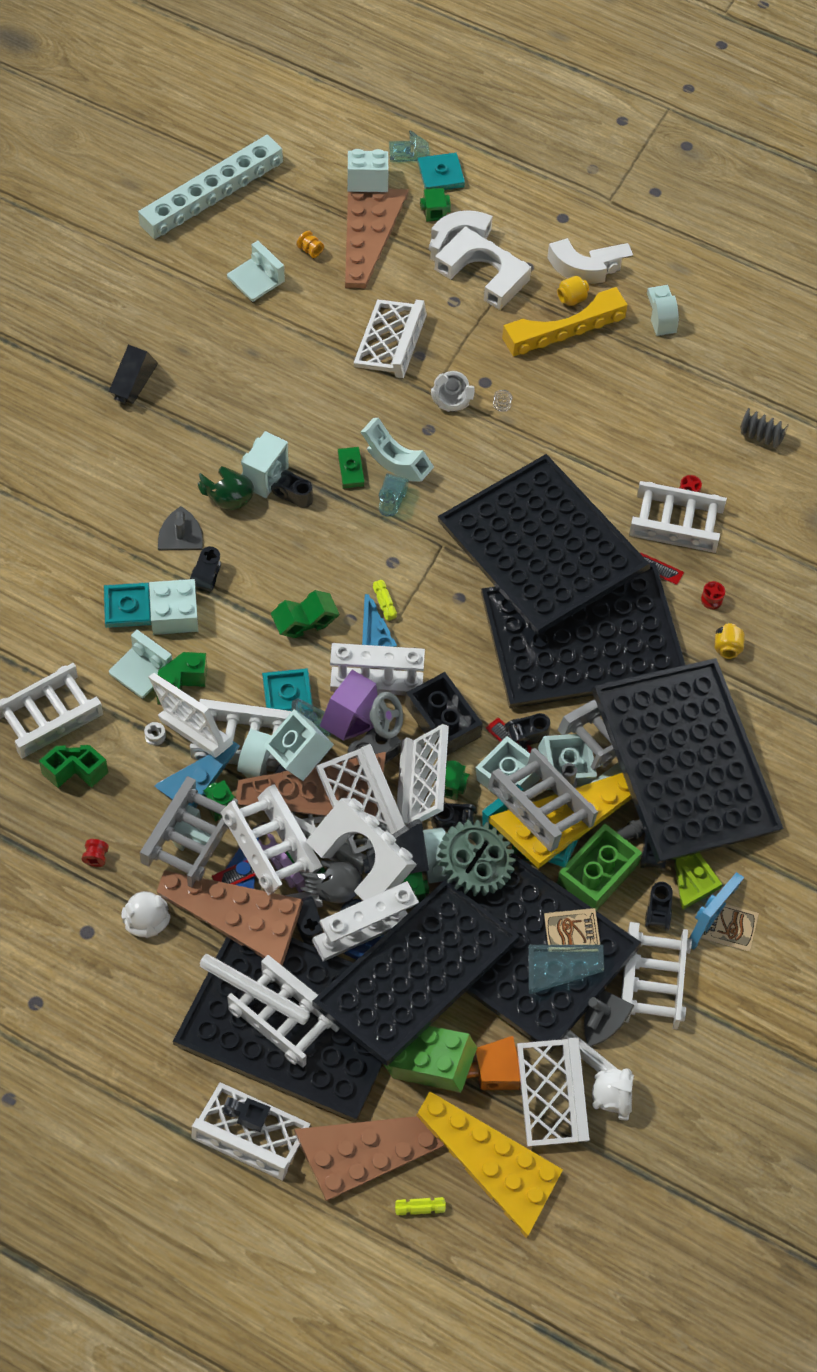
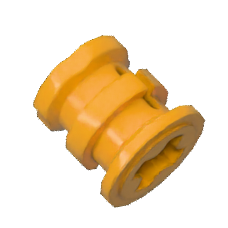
M310 230L302 233L297 240V247L309 253L312 258L318 257L324 249V244L317 237L313 236Z

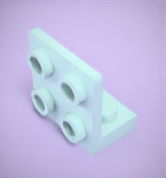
M259 241L251 244V259L227 274V278L252 302L285 282L284 265Z
M136 630L131 635L132 648L109 670V675L140 698H144L153 689L149 676L153 673L157 675L159 669L172 661V654L139 630Z

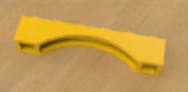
M614 287L599 292L584 310L569 318L548 322L520 319L503 325L502 339L513 357L526 354L531 350L546 347L554 342L563 341L575 335H581L586 331L598 329L613 322H619L626 318L628 305L618 288Z

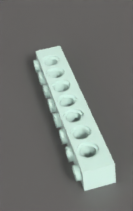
M268 134L139 210L140 226L154 240L161 235H165L171 229L183 224L184 221L198 215L204 209L213 206L219 200L231 195L234 191L246 186L249 182L261 177L269 170L278 167L283 162L282 148Z

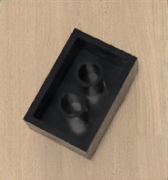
M446 672L406 692L405 707L425 734L442 724L449 726L447 755L482 736L483 723Z

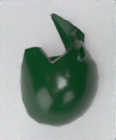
M221 466L218 473L223 479L216 484L199 473L201 481L197 484L201 494L208 496L222 509L235 510L242 508L253 496L254 486L252 481L245 475Z

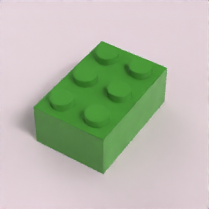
M604 824L566 864V867L560 870L557 884L597 911L640 863L642 852Z
M429 1026L388 1066H384L393 1079L461 1093L477 1046L468 1033Z

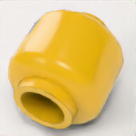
M572 276L560 282L557 289L558 298L563 304L565 303L568 306L581 303L587 299L589 285L581 277Z
M732 623L719 627L715 633L714 648L716 652L723 658L728 659L735 658L742 653L745 637L743 630Z

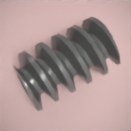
M748 408L740 426L741 435H745L749 431V438L752 439L757 434L758 442H761L765 437L766 445L773 441V448H777L783 441L789 424L783 429L782 421H779L777 425H774V418L766 422L765 414L758 419V411L751 416L750 408Z

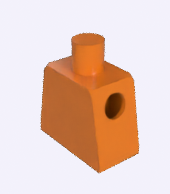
M513 1036L477 1047L474 1055L475 1062H472L466 1079L478 1077L480 1089L521 1090L519 1062Z

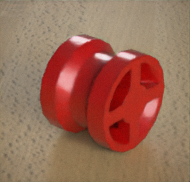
M686 475L681 479L679 489H688L700 493L702 482L697 476Z
M716 581L706 583L701 596L703 606L712 610L721 607L725 596V587Z
M99 839L86 840L84 845L86 852L82 854V862L94 867L104 866L106 862L105 853L108 852L109 845Z

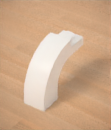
M458 211L441 218L431 229V242L429 244V251H431L430 260L435 261V256L464 227L477 232L480 236L487 239L492 228L493 216L478 211Z
M568 238L550 243L547 256L551 265L559 274L567 279L572 276H579L586 280L588 284L605 282L606 274L619 271L622 261V255L619 251L600 257L583 256L574 250Z

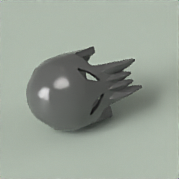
M321 861V865L328 868L325 873H301V875L308 878L305 880L308 884L304 885L307 887H301L300 889L319 895L320 900L338 904L349 902L357 896L354 890L363 881L361 873L355 866L343 862Z

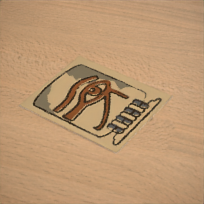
M726 904L707 932L704 931L701 938L750 951L759 913Z
M595 908L544 913L549 953L601 948Z

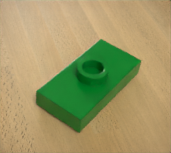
M359 447L338 449L343 489L364 487Z

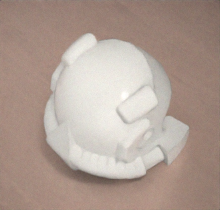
M448 371L445 374H439L435 379V385L431 389V396L439 408L448 412L459 411L466 408L471 399L473 400L474 386H469L468 379L462 373Z
M146 891L133 895L122 909V921L125 923V929L132 935L146 938L156 936L167 927L171 915L168 913L169 909L166 901L160 895Z
M609 1069L605 1073L604 1071L598 1072L594 1076L596 1081L592 1088V1098L594 1101L592 1106L595 1109L600 1107L609 1112L619 1113V1120L628 1121L629 1114L632 1112V1086L634 1080L632 1071L630 1069Z

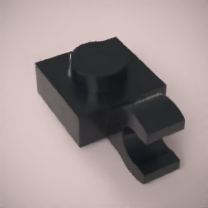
M228 1097L222 1113L229 1117L237 1116V1124L261 1133L271 1107L247 1098L244 1104Z

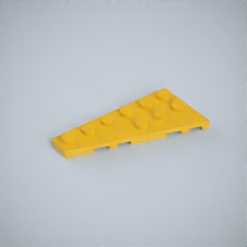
M623 773L575 788L598 811L593 827L632 799ZM556 794L532 803L536 807L541 808L559 796ZM565 804L546 815V817L553 824H557L574 814V812ZM511 810L489 816V823L538 869L567 848L573 841L579 839L593 828H589L582 820L561 832L562 835L558 848L550 852Z
M429 1092L416 1116L436 1138L443 1142L449 1149V1153L460 1161L465 1167L466 1172L491 1200H494L503 1209L504 1214L520 1228V1232L527 1238L563 1169L436 1094Z

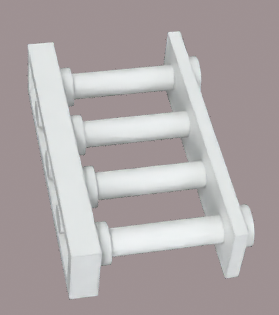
M640 481L637 497L643 498L640 517L632 518L629 536L716 553L720 533L713 532L717 513L723 514L727 498L658 485L653 482ZM652 500L665 502L661 522L648 520ZM674 504L686 506L683 526L670 524ZM695 508L708 511L705 530L692 528Z
M332 643L330 665L338 667H332L330 691H336L353 669L376 683L377 694L390 692L394 695L406 696V692L423 684V672L417 671H424L425 649Z
M74 663L62 666L57 672L8 698L0 699V719L5 717L18 736V739L15 740V745L21 758L32 754L103 715L102 704L97 696L91 700L87 699L74 679L78 678ZM65 684L80 704L70 711H67L54 691ZM44 695L47 696L59 714V717L50 722L46 721L34 703L35 700ZM26 706L39 728L30 733H26L13 713Z
M200 699V703L210 709L214 721L227 722L225 734L232 741L234 740L237 724L250 725V729L259 731L260 727L273 728L274 733L292 712ZM190 744L191 759L198 761L209 755V753L197 745ZM241 750L236 751L228 764L238 765ZM271 753L266 762L267 771H276L280 764Z
M275 784L267 787L257 797L258 802L239 809L235 801H232L220 812L225 824L231 830L258 877L260 885L268 896L282 885L281 879L298 872L316 873L323 867L313 849L305 842L307 840ZM264 810L271 822L251 830L244 817ZM276 830L282 843L263 851L256 838ZM288 851L295 863L275 871L268 859Z
M408 881L320 920L319 922L324 933L313 937L312 942L324 962L386 934L407 915L406 909L417 905L419 902Z
M630 922L627 932L641 941V946L647 945L679 950V961L671 962L642 958L636 952L624 966L621 999L634 1005L630 1015L643 1013L674 1018L673 1029H678L680 1021L684 1022L686 1007L682 1006L686 953L690 954L692 939H687L688 930L683 929L680 940L653 937L639 932L640 923ZM642 967L678 972L677 985L639 980V977H635V969ZM643 990L676 995L675 1008L637 1003V1000H632L633 992ZM630 1015L625 1022H629Z
M267 955L261 961L262 976L257 982L265 987L269 982H276L281 987L279 995L286 999L294 997L299 1001L300 1007L315 1014L319 1021L295 1046L285 1036L298 1022L288 1018L275 1030L266 1020L276 1010L267 1005L257 1015L247 1007L254 999L251 995L245 993L238 999L230 993L228 995V1009L237 1018L241 1016L280 1048L292 1064L298 1063L301 1067H304L306 1065V1054L303 1052L326 1028H332L335 1032L340 1028L312 1006V1000L318 995L272 957Z

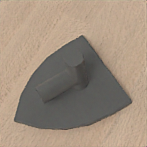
M182 506L173 511L164 521L159 531L158 550H202L201 528L194 516Z
M605 990L598 998L592 997L589 1000L590 1007L586 1011L584 1019V1034L587 1044L591 1047L613 1036L623 1026L634 1005Z

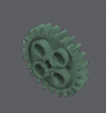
M467 820L464 825L458 822L455 828L452 826L448 833H445L442 838L443 841L438 846L441 850L437 856L443 858L438 863V866L445 867L442 875H450L448 883L457 882L455 885L456 890L463 886L464 894L469 889L472 890L473 896H476L479 891H481L483 896H486L489 891L494 894L498 888L502 889L514 871L512 865L515 859L510 857L514 850L507 849L511 842H503L504 836L502 834L497 835L495 827L490 830L488 822L483 827L480 825L479 820H476L474 825H472L470 820ZM468 839L473 840L476 845L471 844ZM486 842L487 846L485 850L482 852L477 862L472 867L471 871L467 874L465 870L475 857L478 850L481 848L482 844ZM488 853H492L496 859L490 857ZM456 857L462 858L464 863L459 862ZM477 871H481L485 877L480 876Z

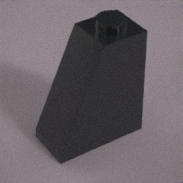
M128 344L109 389V393L114 396V401L124 405L126 402L134 404L158 364L147 351Z
M416 819L392 834L396 839L395 843L400 848L403 847L408 850L413 856L412 860L417 864L409 874L429 871L423 826L420 819ZM374 847L366 851L367 859H363L365 874L370 873L374 866Z

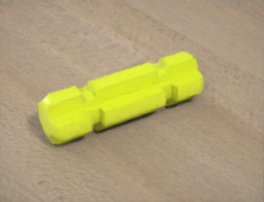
M383 580L373 582V589L375 594H377L376 597L380 607L384 611L385 619L387 621L395 619L397 612L386 589L385 582Z
M443 1197L434 1198V1200L420 1198L410 1199L409 1202H406V1199L395 1201L396 1215H407V1212H410V1215L431 1214V1211L444 1213L446 1210V1202Z

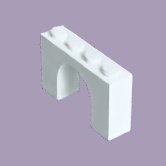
M464 227L435 256L434 270L450 280L469 263L480 261L493 265L499 273L485 286L484 301L499 310L530 281L531 266L467 227Z
M341 798L305 842L321 858H332L349 837L357 833L365 835L373 844L375 863L370 873L354 890L364 901L400 885L417 864L412 860L413 856L408 850L403 847L400 848L395 843L396 839L392 834L387 831L384 832L378 826L380 823L375 817L370 814L367 815L362 810L363 805L354 798Z

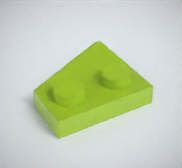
M700 853L675 859L676 877L683 910L721 889V881Z

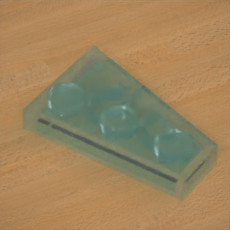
M529 945V994L604 972L603 945Z

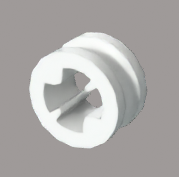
M152 722L144 729L145 740L148 744L158 746L165 741V728L161 723ZM152 731H156L158 736L154 737Z

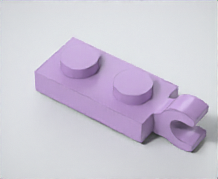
M270 833L267 834L271 841L270 844L263 845L260 840L258 841L263 851L278 845L274 836ZM285 852L270 858V861L277 870L293 864ZM300 872L284 878L291 889L295 887L299 893L303 891L300 889L301 887H307L304 886L306 882Z

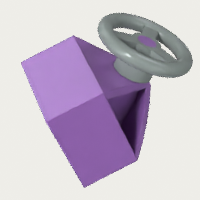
M352 669L331 696L320 727L342 740L361 735L373 728L381 737L391 739L401 730L403 710L400 701L394 694L383 692L378 695L376 683ZM384 699H389L393 703L395 710L387 708ZM396 717L394 728L388 732L389 723Z

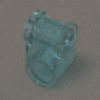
M386 474L379 492V512L382 515L393 516L398 512L402 499L406 495L409 479Z

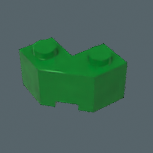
M318 590L309 593L307 598L301 603L284 600L270 613L279 634L292 638L303 636V631L316 628L317 631L324 629L340 615L331 594Z
M182 652L159 669L157 675L181 691L183 686L206 687V653ZM156 694V697H157V705H161V703H160V701H159V699H158V696H157V694Z
M66 745L55 746L39 760L42 775L57 788L74 774L78 775L92 788L109 773L106 759L90 745H80V747L66 748Z

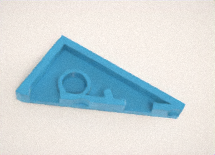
M365 594L362 645L397 647L395 640L390 636V631L384 619L380 617L374 600L370 598L369 594Z
M232 741L233 744L216 758L209 754L158 782L154 787L173 800L186 777L189 776L196 780V790H198L199 794L203 795V790L216 781L240 745ZM193 802L188 805L196 808L198 804Z
M736 872L716 896L711 895L705 907L702 906L695 916L698 922L689 938L692 939L691 949L695 950L704 931L707 932L725 907V901L732 893H735L743 881L744 877Z

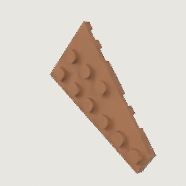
M388 189V192H348L345 288L366 289L374 272L376 262L381 256L382 249L386 245L395 226L397 216L408 197L409 189Z
M386 752L375 754L381 770L384 772ZM357 758L349 759L345 768L357 773L360 766ZM316 766L304 781L289 771L238 780L236 799L240 806H248L258 802L257 797L267 787L275 784L291 812L326 817L333 809ZM332 766L324 768L327 778L336 781L340 770ZM343 772L339 783L351 788L355 777ZM358 779L354 790L367 794L369 789L367 782ZM337 787L334 795L336 800L339 801L341 798H347L349 792ZM352 794L351 799L354 798L363 804L364 798ZM368 801L364 812L376 817L378 807L375 803Z
M166 870L163 872L157 889V894L180 909L188 911L198 920H203L211 925L212 928L240 945H245L255 951L262 958L269 955L283 966L302 908V899L275 893L268 896L266 891L204 878L200 881L196 880L193 887H190L187 883V875Z
M417 1116L294 1129L325 1201L445 1146Z

